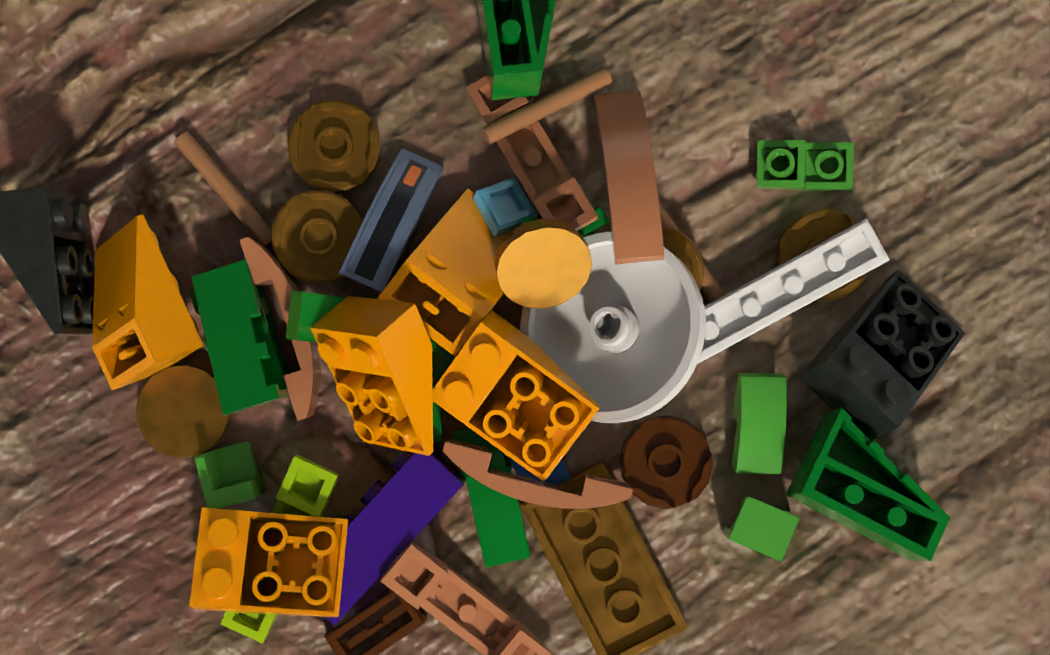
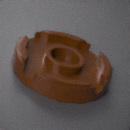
M669 415L651 417L636 425L623 441L619 457L621 476L625 483L630 484L633 488L632 494L646 505L661 509L676 508V506H682L698 498L709 483L713 468L712 453L703 433L687 420Z

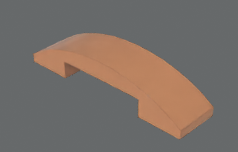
M488 75L466 87L486 125L529 104L526 97L492 100ZM539 121L496 141L541 219L561 220L571 225L575 231L598 219V215L575 177L572 178Z
M636 90L594 95L598 136L601 140L615 264L664 260L656 173L641 92Z
M250 237L240 239L239 241L253 284L263 287L274 284L287 325L291 291H300L291 274L278 261V258L258 240ZM292 340L301 370L283 375L297 421L315 415L320 391L321 362L317 342Z
M450 438L444 444L443 452L469 476L499 493L527 503L554 508L585 509L616 504L629 500L632 496L633 488L628 483L584 472L579 491L489 468L494 449Z
M412 542L409 543L380 578L383 584L418 610L422 607L483 655H555L530 630L481 589L450 566Z

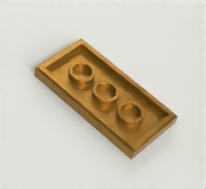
M600 461L571 476V479L559 485L580 491L584 472L608 479L611 478L603 462ZM524 501L520 503L522 511L597 655H638L688 629L623 501L612 505L585 509L546 507Z

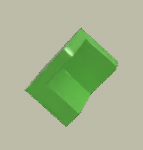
M249 441L210 450L194 456L207 508L219 509L254 500L264 494L252 445Z
M746 496L743 499L733 525L726 524L722 533L733 542L782 562L800 517L775 504L772 506L751 496Z

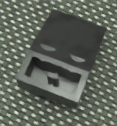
M47 186L0 191V254L55 335L93 334L94 296H91L89 277H92L94 274V260L91 251L86 249L85 231L89 228V213L86 205L81 203V197Z
M896 270L822 347L799 379L832 410L842 407L852 417L851 421L870 440H873L901 425L965 335V332L904 274Z

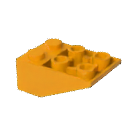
M469 188L408 257L378 297L381 300L415 303L428 336L453 356L458 355L480 322L494 309L505 294L500 289L494 262L499 245L504 239L506 242L509 237L514 235V231H510L494 238L473 200L475 193Z
M143 214L137 215L95 250L92 349L112 391L153 376L204 345L199 336L198 325L194 318L190 316L179 293L178 282L175 276L170 273L160 252L157 236L149 228Z
M354 296L346 297L311 326L310 329L317 341L319 355L327 363L336 382V391L345 402L354 421L355 432L363 442L429 456L433 452L432 343L416 304Z
M491 311L480 322L433 388V402L543 482L600 409V406L531 338L494 311Z
M202 507L189 607L196 610L339 617L348 519Z

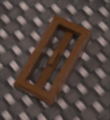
M389 588L324 634V638L336 655H349L348 652L408 611L412 617L411 619L359 654L379 655L427 622L428 618L423 611L414 608ZM396 597L399 598L401 601L399 605L341 643L338 638Z

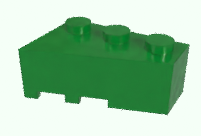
M477 0L492 100L539 95L557 0Z
M246 259L191 276L194 286L190 290L191 301L196 313L201 317L205 334V345L209 353L223 416L289 396L283 375L291 373L265 289L263 286L253 284Z
M842 407L824 412L785 495L909 560L931 561L950 517L907 473L903 474L884 455L885 451L875 440L871 441L851 421L852 417Z

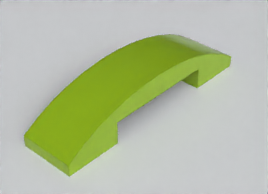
M296 454L275 498L277 502L272 513L323 517L339 474ZM225 612L220 625L263 644L278 614Z

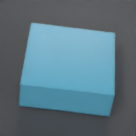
M517 177L477 190L473 197L494 238L519 227L524 217L535 216L537 218L538 216Z

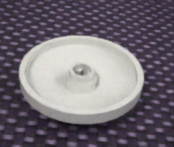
M611 232L597 233L584 237L590 250L592 268L589 279L580 292L563 304L545 309L523 306L520 331L531 338L600 406V409L591 421L622 423L642 418L657 411L671 401L688 382L703 349L706 328L705 308L699 287L693 275L685 264L671 251L663 247L664 260L615 264Z

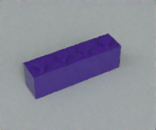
M434 449L429 456L404 451L391 465L398 471L386 485L378 479L360 499L366 505L362 512L355 519L348 514L342 518L348 519L339 617H326L334 625L340 621L409 543L414 540L464 485L466 479L460 477V473Z

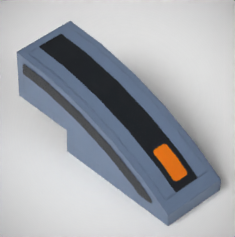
M401 148L357 232L341 267L340 274L382 292L395 276L405 252H408L442 175L444 166Z

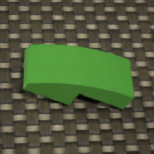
M758 140L756 187L780 190L853 191L854 142L806 143L805 140Z
M738 373L732 411L737 427L731 466L736 474H781L787 420L786 376L783 373Z

